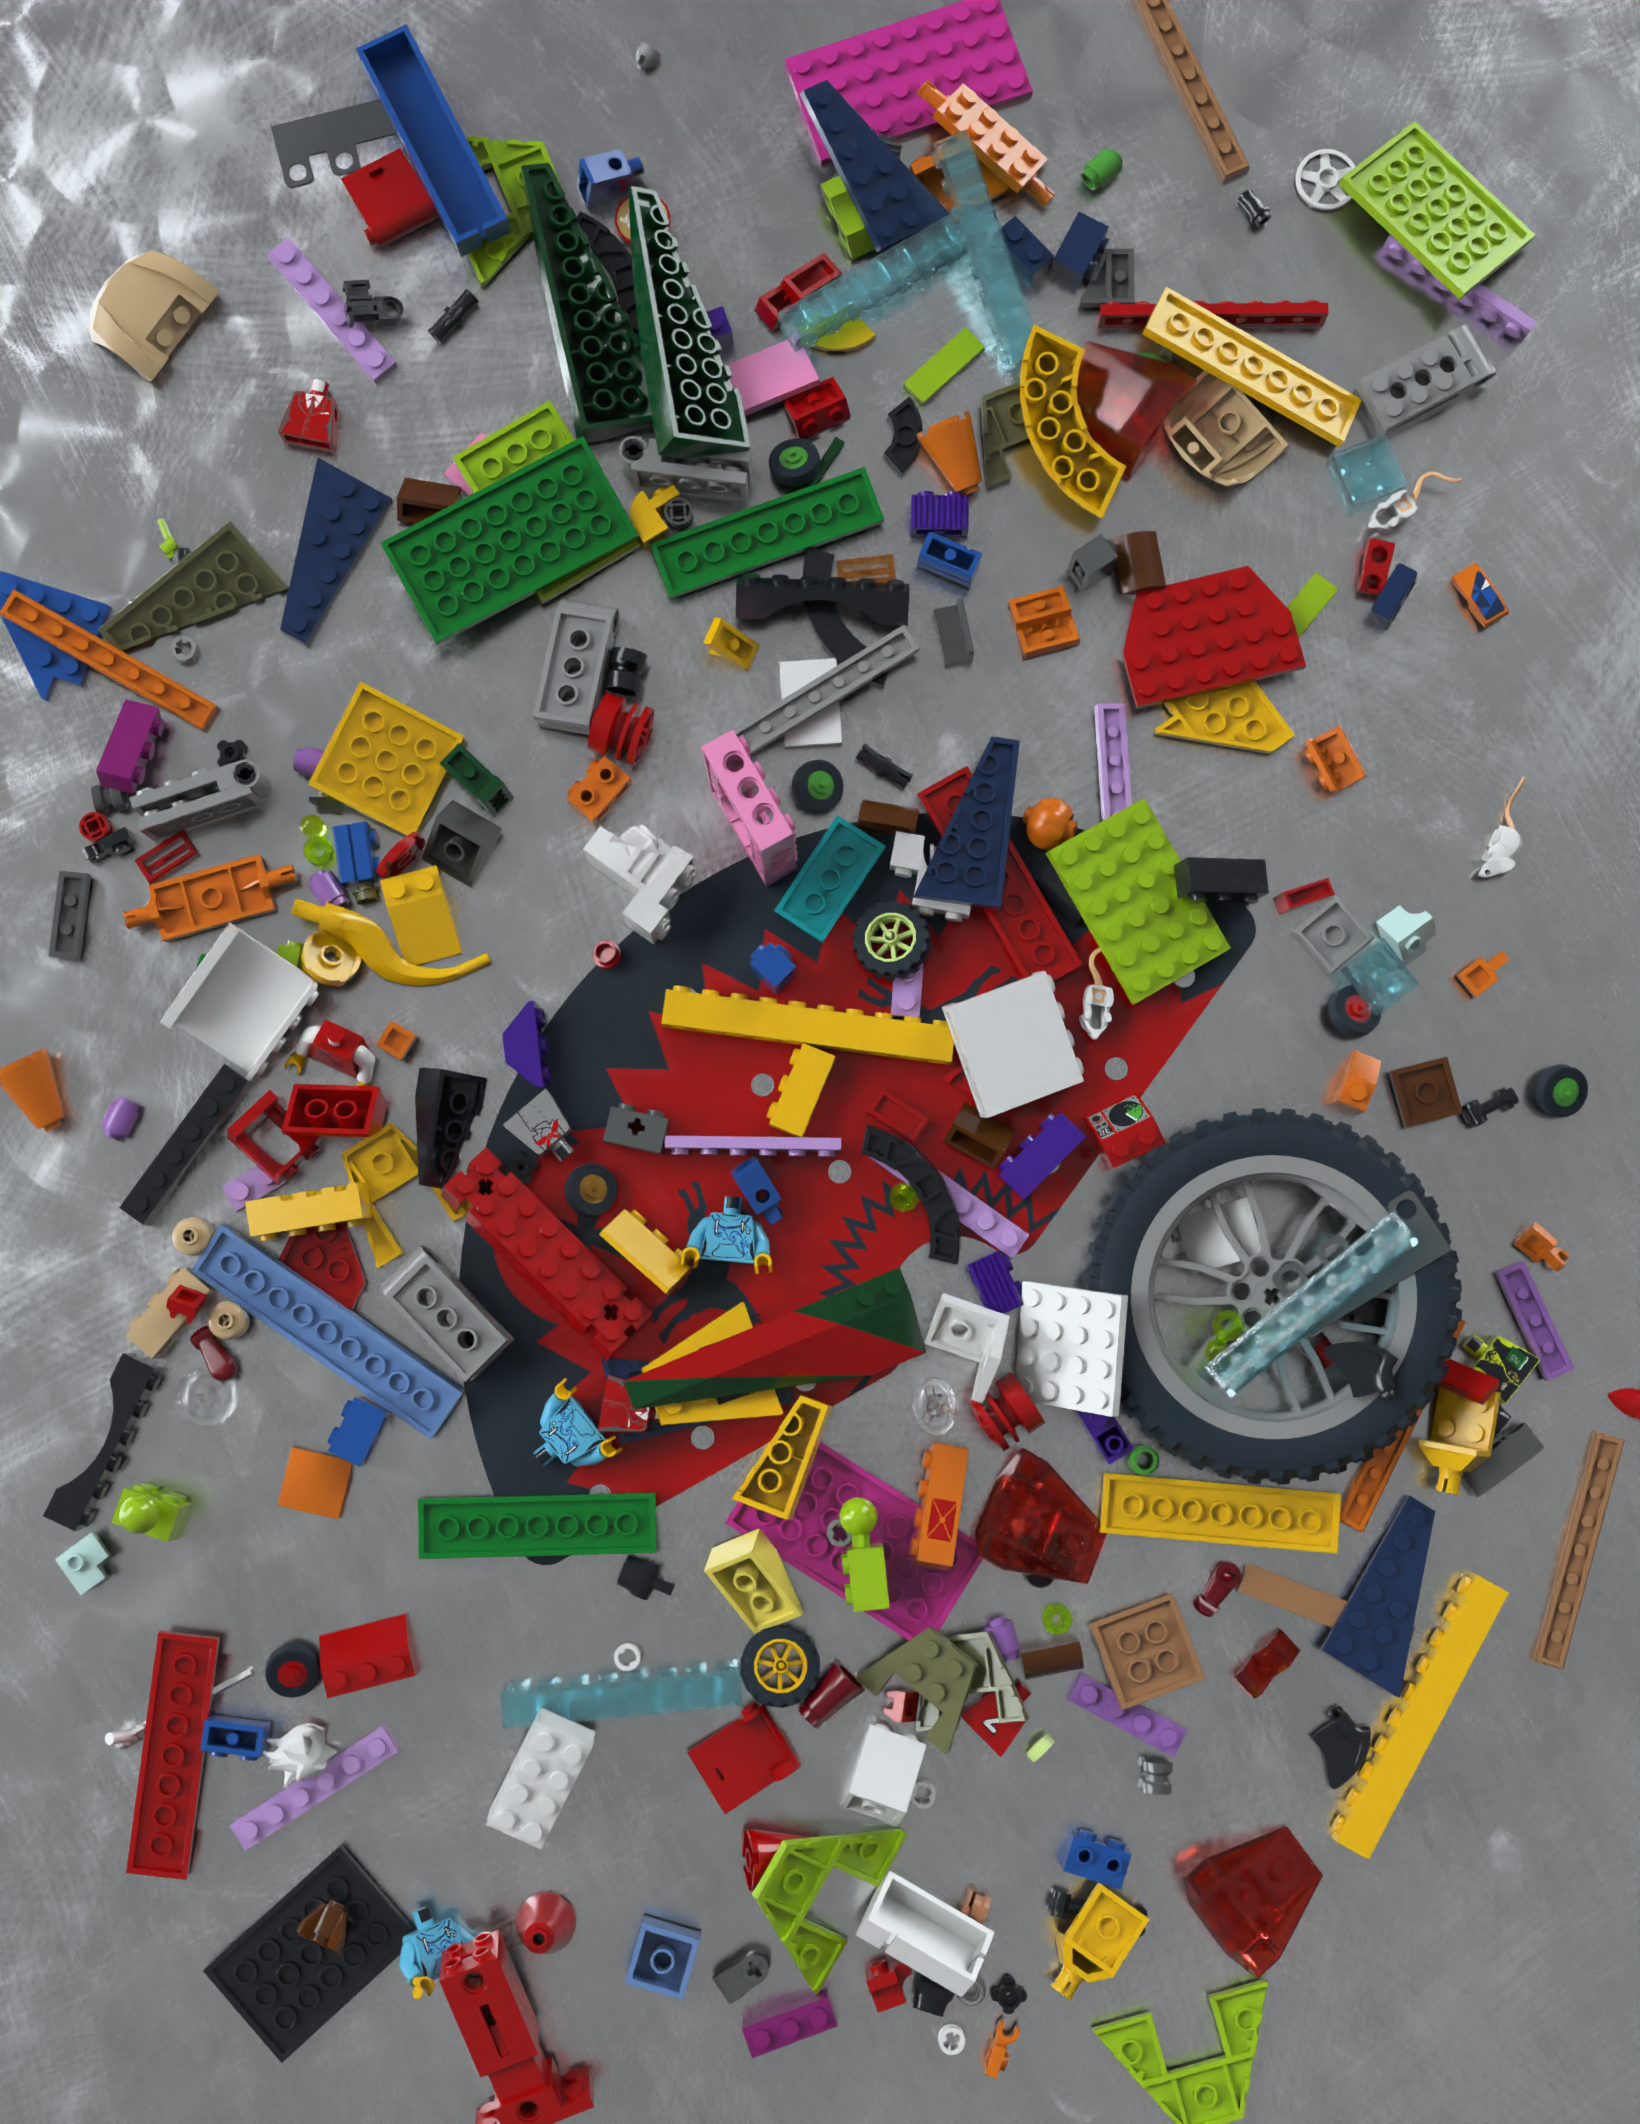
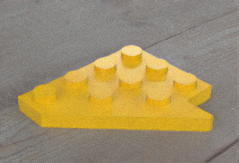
M1256 681L1165 702L1163 704L1172 717L1154 729L1156 735L1266 754L1273 753L1295 737V734Z

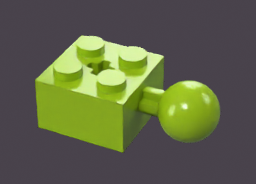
M142 1482V1484L135 1483L134 1486L123 1488L111 1523L122 1526L128 1532L134 1534H145L165 1542H170L182 1538L194 1504L187 1502V1496L176 1492H170L169 1494L158 1492L159 1487L146 1482Z
M855 1497L849 1499L843 1504L839 1514L841 1526L852 1536V1546H846L847 1553L841 1554L843 1575L849 1574L850 1584H844L846 1604L853 1605V1612L890 1608L883 1544H870L869 1533L876 1526L878 1519L877 1510L873 1503L865 1498Z

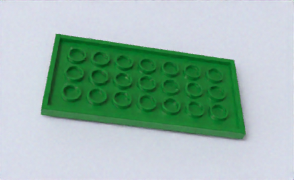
M582 436L380 542L437 646L639 539V535L587 441Z

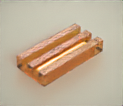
M893 554L836 561L838 577L851 579L889 574L890 577L872 579L877 583H887L888 580L896 579ZM888 563V567L843 572V568Z

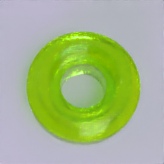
M898 1183L892 1188L890 1202L895 1209L905 1212L915 1208L918 1204L919 1197L910 1185Z
M1054 1604L1044 1611L1042 1622L1048 1632L1060 1635L1070 1629L1072 1615L1065 1606ZM1056 1614H1060L1063 1617V1622L1060 1625L1052 1623V1618Z

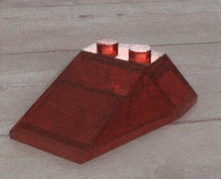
M1022 1448L996 1478L976 1527L975 1537L978 1556L1001 1570L1088 1584L1107 1533L1099 1532L1100 1520L1047 1461Z
M1283 1826L1204 1858L1183 1877L1189 1905L1224 1953L1255 1978L1259 1979L1280 1959L1323 1874L1289 1828Z

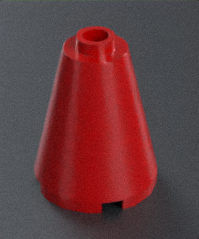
M752 1828L745 1830L742 1839V1857H746L747 1867H743L748 1890H755L782 1840L810 1837Z
M542 1892L535 1894L526 1900L518 1911L516 1918L517 1934L524 1946L535 1954H553L562 1950L569 1944L575 1933L576 1917L574 1909L570 1903L557 1893Z

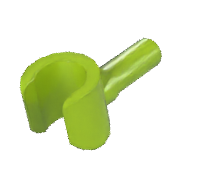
M160 518L157 522L166 541L160 544L159 547L171 559L174 557L173 551L180 547L169 533L165 520Z

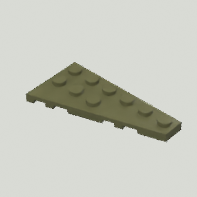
M229 520L100 626L98 631L112 646L123 651L149 641L154 637L176 631L186 625L200 622L232 610L242 604L264 598V596L288 589V586L233 522Z

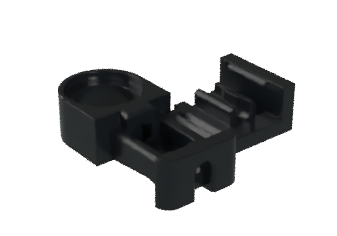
M369 280L344 281L342 292H345L347 297L344 312L348 327L352 328L355 321H376L377 327L395 326L400 322L404 308L399 299L393 296L374 297L373 300V295L368 293V289L371 287ZM391 306L397 311V315L388 316L383 312L382 308Z

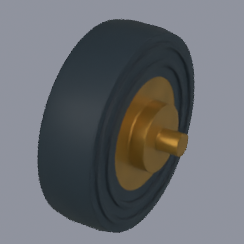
M594 1163L581 1165L575 1168L566 1179L564 1186L566 1201L578 1214L589 1217L601 1215L613 1206L617 1198L618 1188L615 1177L602 1165Z

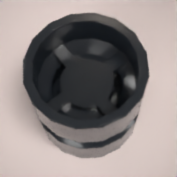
M611 648L608 661L611 670L606 672L603 688L610 693L621 696H639L643 681L639 674L645 671L647 655L631 648Z

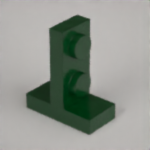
M460 743L439 763L482 804L493 818L514 798L505 783L497 775L494 776Z

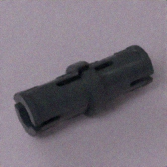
M465 289L462 295L450 307L446 306L443 309L444 314L427 330L436 341L442 343L444 338L456 326L460 327L462 325V319L479 303L478 299L469 290ZM461 307V310H460V311L449 321V323L445 326V323H446V322L457 312V310Z
M866 743L855 758L875 770L877 776L880 778L882 776L886 777L903 790L914 775L894 763L892 757L889 755L887 757L883 756Z

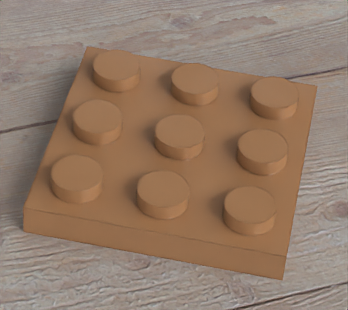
M1173 1593L1089 1623L1120 1710L1130 1708L1205 1679Z

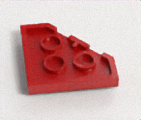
M346 1222L335 1224V1230L318 1232V1227L306 1228L307 1234L289 1237L278 1260L344 1306L354 1309L366 1285V1280Z

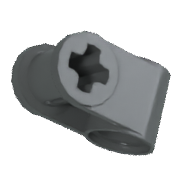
M754 1948L736 1961L721 1968L713 1975L712 1979L727 2002L731 2004L767 1977L771 1959L765 1950ZM752 1961L756 1964L762 1963L760 1971L757 1967L750 1968Z

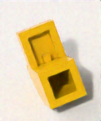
M674 485L668 488H659L652 494L651 499L647 497L644 491H641L631 504L630 520L639 535L638 541L645 551L651 548L650 543L669 537L668 527L660 515L664 514L665 505L669 500L680 497Z

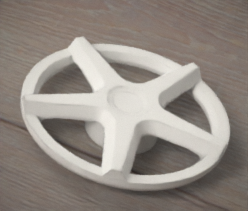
M1332 149L1314 151L1307 155L1297 168L1295 174L1297 191L1310 208L1335 210L1346 206L1352 197L1345 195L1338 182L1344 175L1355 168V165L1349 157L1339 151ZM1329 154L1341 157L1349 164V167L1341 170L1331 167ZM1320 155V170L1318 172L1303 170L1304 165L1311 158ZM1301 178L1316 184L1311 198L1305 193L1301 184ZM1327 191L1331 192L1340 201L1335 204L1318 203Z

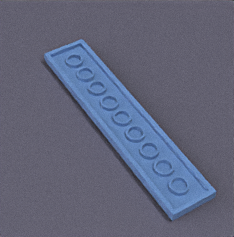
M225 1222L220 1224L206 1249L190 1271L224 1296L241 1305L244 1310L430 1440L436 1435L465 1391Z

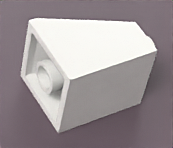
M1247 1197L1221 1204L1220 1207L1232 1234L1248 1257L1259 1253L1260 1244L1257 1226ZM1212 1207L1187 1214L1171 1234L1173 1242L1179 1241L1182 1253L1178 1254V1260L1196 1262L1212 1268L1240 1261L1222 1233ZM1181 1268L1182 1271L1188 1270L1189 1275L1201 1272L1198 1270Z
M870 1724L865 1732L840 1807L897 1827L907 1812L927 1744L920 1742V1739L914 1735L903 1734L902 1736L894 1733L886 1725L875 1724L874 1726Z

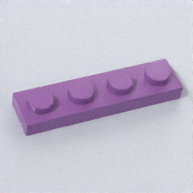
M1520 1261L1495 1272L1532 1354L1540 1359L1537 1365L1544 1380H1551L1573 1370L1572 1362L1525 1262Z
M1082 1672L1067 1698L1072 1703L1172 1757H1175L1188 1732L1187 1729L1141 1704L1120 1710L1113 1689Z

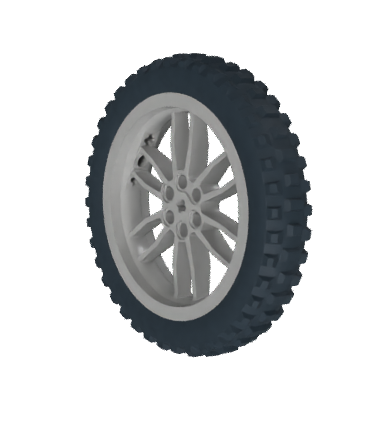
M1265 1108L1252 1109L1251 1115L1238 1116L1236 1111L1223 1114V1120L1209 1122L1205 1119L1196 1123V1130L1183 1134L1181 1131L1170 1136V1144L1162 1146L1160 1149L1154 1147L1146 1154L1148 1160L1138 1169L1132 1167L1126 1174L1128 1182L1122 1185L1119 1190L1113 1191L1109 1197L1112 1205L1107 1210L1106 1215L1099 1216L1096 1223L1100 1228L1099 1234L1096 1235L1094 1242L1089 1243L1087 1251L1088 1254L1092 1255L1089 1270H1084L1083 1282L1088 1284V1290L1128 1295L1120 1396L1121 1403L1124 1405L1122 1410L1128 1418L1136 1417L1143 1426L1141 1431L1150 1440L1155 1437L1160 1439L1162 1445L1165 1446V1451L1174 1457L1180 1453L1186 1456L1192 1467L1201 1471L1207 1466L1212 1468L1213 1472L1218 1473L1219 1477L1230 1479L1232 1475H1238L1242 1479H1246L1250 1484H1260L1262 1479H1268L1270 1482H1276L1278 1485L1289 1484L1291 1478L1306 1479L1307 1482L1319 1480L1320 1473L1325 1472L1329 1475L1333 1473L1339 1474L1346 1471L1347 1464L1351 1462L1357 1464L1362 1461L1365 1463L1374 1457L1373 1450L1390 1446L1397 1440L1396 1433L1399 1430H1405L1408 1426L1412 1427L1419 1419L1416 1415L1417 1410L1424 1409L1428 1403L1430 1404L1435 1396L1432 1388L1434 1385L1439 1384L1442 1378L1446 1377L1449 1367L1444 1363L1446 1359L1451 1358L1453 1350H1455L1457 1339L1453 1337V1331L1458 1329V1322H1461L1462 1310L1456 1308V1303L1461 1300L1460 1292H1462L1461 1280L1455 1279V1273L1458 1272L1457 1263L1459 1262L1457 1251L1451 1250L1375 1296V1298L1387 1300L1384 1326L1377 1327L1340 1319L1331 1323L1343 1329L1378 1334L1380 1339L1377 1346L1387 1350L1399 1359L1392 1369L1396 1385L1394 1390L1397 1396L1387 1401L1380 1399L1379 1392L1353 1398L1349 1383L1336 1393L1332 1392L1318 1355L1299 1327L1298 1319L1277 1289L1272 1277L1275 1272L1292 1262L1298 1263L1306 1276L1322 1263L1317 1254L1304 1264L1296 1259L1295 1255L1307 1229L1324 1207L1330 1206L1346 1219L1344 1221L1346 1224L1337 1234L1344 1239L1355 1226H1358L1367 1233L1376 1246L1395 1235L1401 1229L1388 1211V1204L1406 1191H1412L1417 1195L1450 1245L1452 1243L1449 1236L1450 1231L1445 1222L1440 1223L1438 1219L1440 1217L1436 1209L1438 1205L1433 1196L1425 1197V1189L1420 1184L1421 1180L1415 1173L1407 1174L1405 1172L1406 1168L1400 1163L1402 1159L1394 1152L1384 1153V1148L1377 1144V1140L1369 1135L1362 1138L1358 1133L1352 1131V1126L1344 1122L1333 1125L1331 1121L1325 1120L1323 1115L1311 1113L1308 1118L1304 1117V1115H1297L1294 1109H1282L1280 1114H1276L1275 1112H1266ZM1283 1180L1306 1185L1321 1197L1299 1224L1280 1259L1271 1257L1264 1218L1251 1189V1181ZM1237 1184L1243 1187L1258 1231L1260 1252L1249 1257L1232 1234L1216 1197L1217 1192ZM1205 1199L1210 1200L1222 1233L1243 1265V1270L1238 1275H1232L1200 1263L1164 1258L1162 1256L1166 1243L1178 1224L1193 1208ZM1405 1199L1398 1203L1396 1210L1401 1218L1410 1219L1416 1214L1417 1208L1413 1201ZM1329 1245L1325 1251L1326 1258L1333 1254L1340 1245ZM1259 1259L1264 1260L1268 1267L1267 1272L1262 1276H1256L1252 1272V1264ZM1164 1264L1204 1272L1227 1282L1225 1295L1189 1297L1156 1292L1154 1289L1157 1268L1159 1265ZM1297 1273L1296 1277L1290 1281H1286L1282 1277L1281 1283L1285 1289L1295 1290L1300 1286L1301 1278ZM1238 1283H1245L1249 1288V1293L1244 1299H1237L1233 1294V1288ZM1267 1288L1270 1291L1276 1288L1275 1296L1278 1298L1277 1301L1273 1302L1270 1300L1267 1304L1265 1302L1267 1296L1264 1294V1291ZM1165 1300L1190 1305L1233 1304L1236 1309V1315L1210 1336L1185 1366L1173 1357L1166 1347L1156 1317L1155 1301ZM1249 1311H1257L1260 1315V1321L1254 1327H1248L1244 1322V1316ZM1285 1315L1288 1317L1290 1325L1287 1330L1279 1332L1274 1327V1321L1278 1316ZM1239 1327L1247 1335L1235 1361L1217 1385L1209 1384L1196 1373L1195 1367L1215 1344ZM1263 1332L1269 1333L1271 1336L1278 1374L1291 1403V1409L1287 1411L1273 1412L1246 1409L1233 1405L1221 1395V1392L1242 1368L1258 1336ZM1293 1336L1310 1358L1325 1393L1324 1400L1302 1408L1299 1406L1287 1374L1282 1340Z

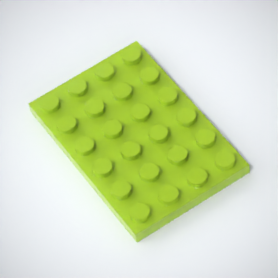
M1415 121L1344 175L1338 184L1459 300L1521 251L1535 237V234Z
M549 400L456 454L452 459L472 492L475 493L575 441V439ZM635 540L536 593L537 597L543 605L640 547L639 541Z
M1145 798L1046 853L1132 1005L1231 949L1205 902L1189 903V899H1177L1174 865L1181 860Z

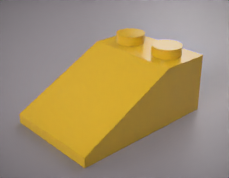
M437 865L380 880L389 916L405 961L419 966L463 954L442 872Z

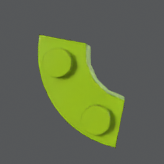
M840 176L821 183V189L830 215L837 221L838 234L851 258L854 259L875 250Z

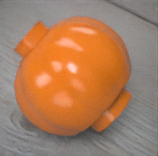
M1053 797L1040 800L1034 807L1028 806L1022 822L1026 823V832L1030 842L1042 850H1051L1073 838L1078 822L1073 821L1074 812L1070 805L1064 800Z

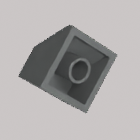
M452 800L436 816L421 859L433 866L437 865L440 870L471 887L494 851L502 828Z

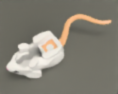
M1434 471L1424 473L1418 479L1411 496L1405 489L1394 493L1386 502L1379 503L1370 516L1368 528L1379 534H1388L1393 531L1392 527L1414 515L1418 509L1415 502L1420 495L1423 481L1426 478L1434 476L1452 483L1460 482L1462 479L1449 478Z
M1525 777L1521 779L1506 805L1504 815L1508 827L1500 825L1498 829L1494 830L1487 845L1489 849L1484 852L1481 858L1486 863L1481 867L1478 873L1479 877L1504 875L1515 866L1514 858L1521 849L1522 839L1510 817V808L1526 779Z
M1100 948L1095 949L1089 958V968L1095 982L1094 985H1089L1085 988L1083 1014L1079 1016L1081 1027L1086 1030L1093 1040L1098 1039L1100 1034L1106 1029L1107 1023L1111 1022L1110 1008L1114 1001L1112 988L1103 986L1101 976L1094 965L1096 955L1102 952Z

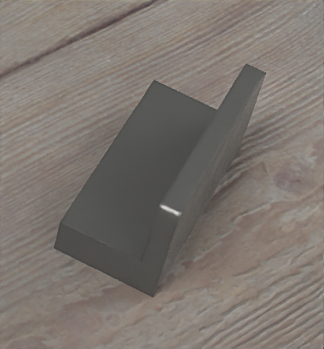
M963 598L957 599L956 605L934 609L933 614L944 666L948 667L973 662L974 648Z

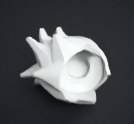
M306 1723L291 1729L279 1739L267 1738L266 1742L276 1747L277 1750L274 1752L263 1751L262 1755L270 1759L269 1763L272 1765L268 1767V1770H283L285 1772L284 1788H287L295 1779L299 1782L304 1778L318 1776L325 1770L327 1762L337 1753L334 1748L325 1745L324 1727Z

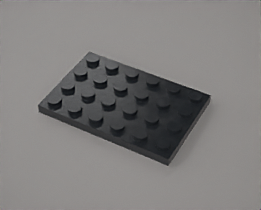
M341 1844L212 1961L203 1972L278 2060L283 2063L401 1954L403 1936L415 1931V1929ZM330 1899L346 1907L344 1913L349 1915L346 1921L345 1945L340 1955L298 1936L296 1932L305 1917L318 1908L321 1902L328 1904Z

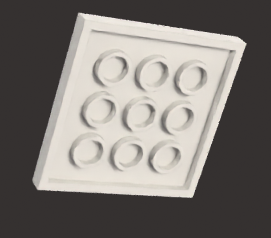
M1023 1281L1021 1298L1024 1305L1020 1309L1015 1376L1017 1381L1034 1403L1111 1417L1119 1416L1128 1295Z

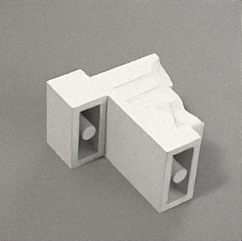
M644 825L632 826L620 838L600 826L583 848L586 860L635 896L622 913L625 924L654 945L657 939L662 941L671 929L669 925L671 922L669 911L679 899L677 893L683 886L687 888L696 876V873H694V857L675 845L670 848L662 839L655 838Z

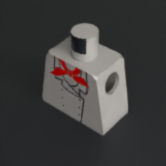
M546 1088L503 1124L506 1129L541 1157L551 1150L559 1161L562 1162L574 1152L564 1139L573 1130L553 1096Z

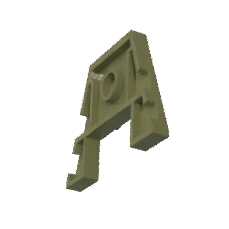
M1020 381L981 397L987 488L1012 478L1002 450L1029 440L1020 403Z
M931 1625L860 1673L855 1679L877 1696L894 1673H896L932 1703L942 1714L925 1738L946 1755L952 1748V1741L959 1726L963 1706L968 1698L978 1663Z
M992 1632L945 1636L978 1663L969 1694L995 1691L999 1723L1029 1720L1028 1713ZM921 1695L920 1706L922 1707L920 1718L916 1722V1732L929 1731L942 1714L939 1709Z

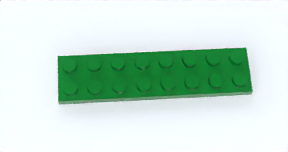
M862 467L650 543L668 596L672 599L798 554L809 548H814L884 523V517L866 468Z
M656 1492L418 1499V1559L657 1553Z

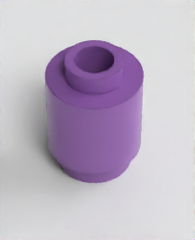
M309 747L297 749L293 762L294 771L300 772L302 776L311 777L325 750Z
M323 869L310 877L311 883L308 885V888L321 906L324 907L326 902L343 908L350 902L347 898L348 893L340 884L333 871L326 872Z
M117 1096L115 1102H111L100 1127L105 1129L103 1134L117 1141H120L121 1137L128 1138L139 1115L137 1110L140 1105Z
M1005 1616L989 1620V1626L985 1627L984 1630L985 1632H992L1004 1661L1007 1662L1019 1658L1018 1650L1020 1645L1013 1620L1007 1621Z

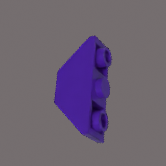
M528 1001L502 1034L505 1063L543 1091L545 1088L548 1090V1083L552 1082L551 1069L549 1065L545 1064L544 1055L549 1053L548 1041L546 1036L542 1037L541 1026L545 1025L544 1009L539 1008L535 1001Z
M1074 1410L1090 1439L1109 1465L1134 1450L1115 1417Z

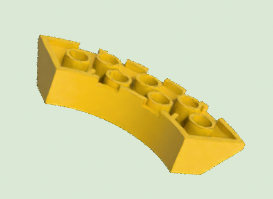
M1034 324L1026 342L1020 373V403L1028 438L1040 463L1055 484L1083 509L1102 519L1126 465L1114 459L1098 443L1096 444L1086 429L1087 426L1077 400L1078 374L1085 349Z

